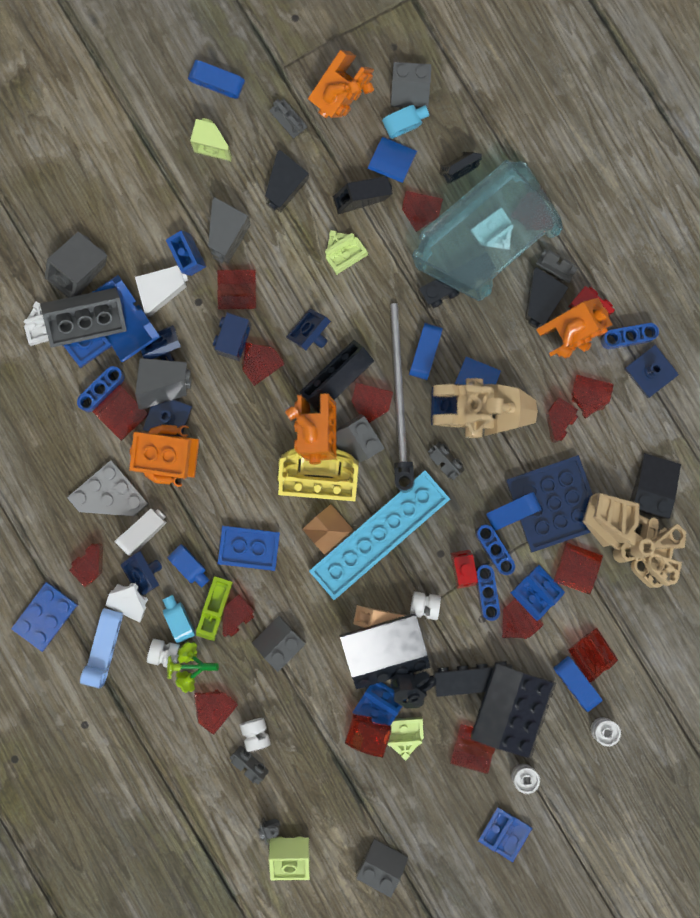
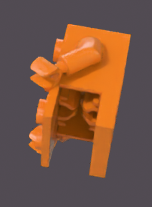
M339 51L308 98V100L320 108L318 113L325 118H328V116L331 118L345 117L351 110L350 105L353 100L356 101L360 97L362 89L365 95L374 91L372 83H370L374 69L361 67L354 78L346 73L356 57L351 51Z
M595 298L577 305L536 330L539 336L557 330L564 343L561 347L550 352L549 355L550 357L558 355V357L562 356L566 359L571 356L577 347L584 352L588 351L592 345L590 341L597 336L599 337L607 333V328L613 324L599 298Z
M320 394V413L310 414V404L302 395H297L295 407H290L285 411L290 420L297 418L294 424L295 432H297V440L294 442L295 451L303 459L309 461L310 464H321V460H337L336 402L329 394Z
M163 424L151 428L149 432H134L133 443L130 447L131 460L129 471L142 472L145 477L157 484L170 485L173 483L175 486L180 487L182 484H176V478L186 479L187 477H195L199 439L187 438L188 434L181 433L182 428H189L186 425H181L177 428L176 425Z

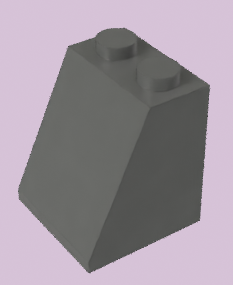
M215 197L212 200L208 247L214 260L219 263L224 261L229 264L251 224L248 215Z
M78 231L47 259L45 279L68 298L78 296L106 265L107 255L102 248L95 246L87 236H83Z
M140 358L135 392L138 409H145L187 396V389H191L192 384L191 370H188L187 362Z

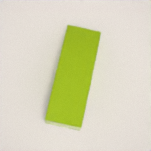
M214 576L196 630V636L215 641L233 582Z

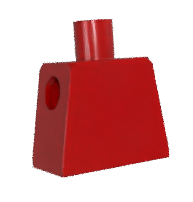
M464 550L450 553L457 589L476 586L478 579L472 552Z

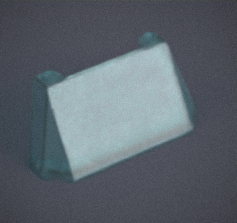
M506 160L421 232L419 237L421 243L419 248L414 250L412 258L416 269L436 278L477 301H481L492 292V279L545 234L547 237L553 238L561 233L563 230L561 217L528 165L523 161L513 162L512 160Z

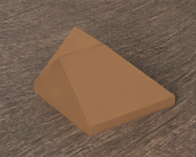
M331 504L302 529L325 556L354 532L352 527Z

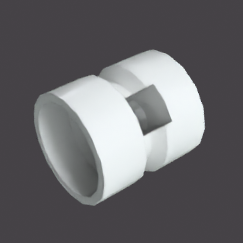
M414 591L410 614L416 613V616L419 618L425 615L426 619L437 620L441 595L430 594L426 596L425 593Z
M153 639L147 663L153 665L162 663L163 667L167 668L168 655L171 656L173 663H177V653L180 645L171 642L165 644L163 640Z
M605 717L595 719L590 728L593 738L604 746L615 745L621 736L619 726Z
M257 718L240 724L242 735L246 736L244 743L247 752L271 745L269 735L265 733L267 727L264 718Z
M519 764L512 770V782L520 792L530 794L537 790L540 778L532 766Z

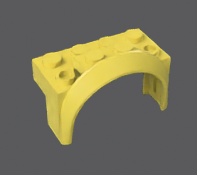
M295 448L282 454L279 460L278 495L355 501L359 461L351 454L337 449V460H321V464H310L309 461L303 459L295 451ZM301 458V466H300V472H299V471H298V466H299V459ZM339 461H340V462H341V471H340V475L338 476V473H339ZM304 475H320V476H328V477H334V478L311 477V476H304Z

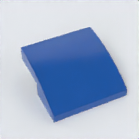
M382 137L368 169L403 183L417 151Z
M465 357L455 384L466 385V379L468 378L483 379V385L496 384L501 370Z
M540 565L536 566L510 592L536 621L541 619L550 607L555 605L565 594L561 587Z
M380 682L368 687L352 713L385 734L402 706L394 701V690Z
M497 807L478 841L509 861L514 862L533 828Z

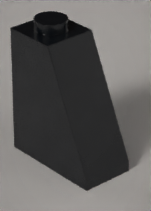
M280 149L276 154L265 198L269 208L273 211L277 209L281 213L308 181L309 173Z
M387 176L347 183L333 196L337 213L342 214L385 201L393 194L392 185Z
M537 267L531 274L525 317L528 320V324L536 329L546 324L569 288Z

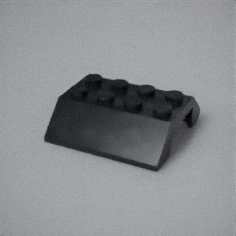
M495 663L470 739L502 751L527 758L532 757L537 743L535 740L537 735L540 734V728H542L547 713L546 709L549 707L548 701L549 698H552V691L555 689L556 682L525 674Z

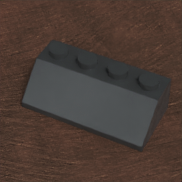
M117 288L40 303L51 348L126 331Z

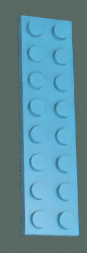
M426 471L414 479V488L410 492H399L309 570L333 600L339 597L450 500Z

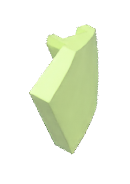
M330 230V238L325 251L326 260L337 275L366 257L368 252L354 234H342Z
M422 717L394 719L385 733L387 745L391 746L405 760L410 757V754L418 745L422 744L424 738Z

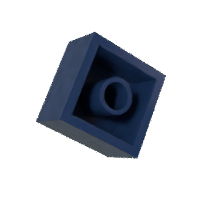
M226 313V316L221 318L219 324L221 331L219 335L215 336L213 342L218 355L240 362L252 327L248 319Z

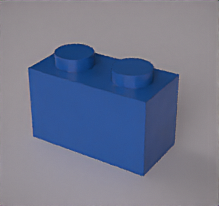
M181 230L166 239L182 274L192 276L207 267L190 233Z

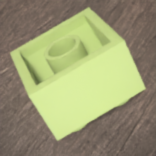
M202 118V120L196 119L190 140L194 152L231 161L232 157L229 147L215 123L206 118Z
M276 837L270 839L269 867L271 880L310 879L309 838Z

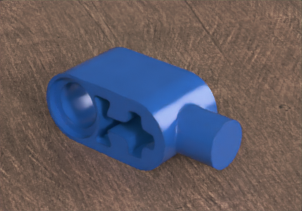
M180 544L167 557L190 583L195 581L202 588L210 581L204 574L206 569L184 545Z

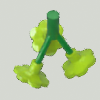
M186 642L178 650L177 660L180 663L195 661L199 665H180V663H173L170 655L167 657V679H171L173 671L198 669L193 674H189L187 671L176 673L177 679L175 683L184 693L195 690V677L202 671L219 670L218 663H203L197 658V644L194 642Z

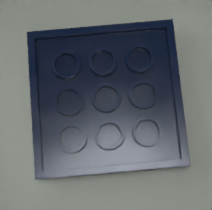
M579 455L506 480L513 501L534 492L542 510L519 520L531 553L591 533L583 523V518L589 499L593 494Z

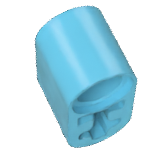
M411 105L382 119V122L389 137L395 138L419 127L422 124L421 119L428 117L429 112L425 105L418 109Z
M173 595L163 599L166 607L163 610V614L175 641L180 643L195 636L194 628L181 602L177 603Z

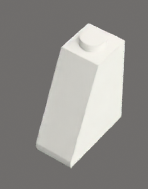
M178 266L135 277L145 315L147 317L152 316L186 288L185 281H188V277L186 274L181 273Z
M150 509L126 530L115 543L127 555L136 554L167 523L164 520L166 516L159 509L156 511Z

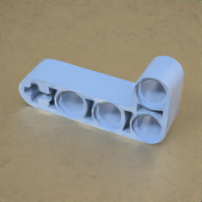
M106 608L102 610L89 661L82 671L80 684L99 689L104 686L123 613Z

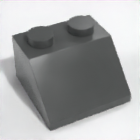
M393 63L391 107L405 108L414 105L415 108H420L425 105L428 109L431 64Z
M362 414L336 429L337 448L351 454L359 463L371 458L384 449L381 441Z
M278 616L252 644L263 658L279 672L306 642Z
M374 838L356 871V879L391 898L401 879L408 857Z

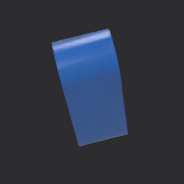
M199 60L194 61L188 76V80L192 83L234 99L239 98L245 83L242 77Z
M424 323L409 375L428 380L443 330L442 327Z
M653 323L612 329L601 337V345L605 349H615L648 343L658 336L659 329ZM650 329L652 337H647L644 330ZM626 332L633 334V341L626 338ZM608 335H611V336L614 337V339H615V343H614V344H610V343L607 341V336H608Z
M115 366L107 368L78 397V407L85 412L96 410L123 383L125 379L123 371ZM118 371V379L112 381L110 378L111 374ZM100 385L105 386V391L102 394L97 393V388ZM90 398L92 403L88 408H85L83 402L85 399Z
M532 492L486 515L492 528L496 531L542 510L535 493Z
M489 525L479 526L476 530V538L496 570L502 575L512 574L515 570V563L494 529ZM483 528L488 529L490 532L487 539H483L480 536V531ZM494 544L500 548L498 555H493L490 551L491 546ZM503 561L510 563V569L507 572L501 569Z
M480 565L476 568L481 614L485 619L494 621L500 616L495 574L491 566ZM482 568L489 570V576L486 579L480 577V570ZM486 587L492 589V595L489 598L483 596V590ZM490 606L495 608V614L492 617L486 615V609Z
M569 656L553 667L587 713L603 701Z

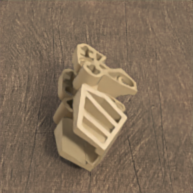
M468 378L466 379V385L447 384L433 386V396H458L457 415H433V425L465 427V438H482L483 429L484 436L536 423L538 412L536 400L519 388L498 384L483 385V379ZM489 414H497L496 419H492V415Z
M601 493L592 495L589 499L583 523L603 547L611 545L615 548L613 551L615 561L618 563L632 561L631 570L649 588H658L662 585L669 586L677 583L682 562L673 560L672 555L674 549L685 548L686 531L679 524H675L668 530L664 527L658 531L659 521L656 518L648 519L641 516L638 503ZM639 523L642 524L640 536L634 532ZM674 530L680 532L679 540L673 538L672 532ZM639 561L644 563V571L638 570L637 563ZM666 573H670V574H671V575L669 576L671 580H667V579H666V578L668 577ZM652 576L656 578L657 583L652 582L654 580Z

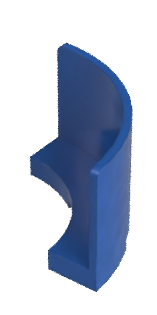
M117 275L93 292L117 288L126 331L105 337L110 342L120 361L124 362L160 338L140 305H134L136 300L120 276Z

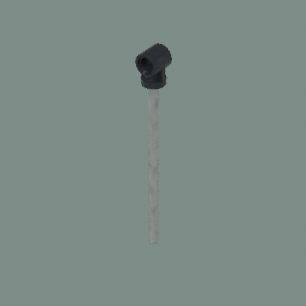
M392 303L390 304L400 460V462L394 463L395 485L398 491L408 493L414 488L413 462H407L398 304ZM402 478L410 480V484L407 487L400 486L399 481Z

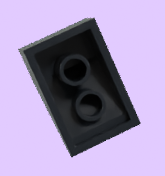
M646 453L643 454L630 498L631 502L639 504V512L662 519H670L676 499L681 464Z

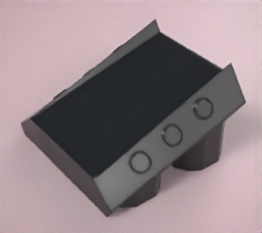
M463 152V155L446 165H441L440 175L444 177L447 184H450L476 169L480 165L482 154Z

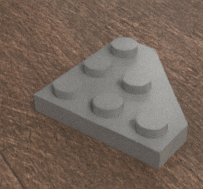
M112 460L67 497L74 507L83 513L135 516L149 504Z

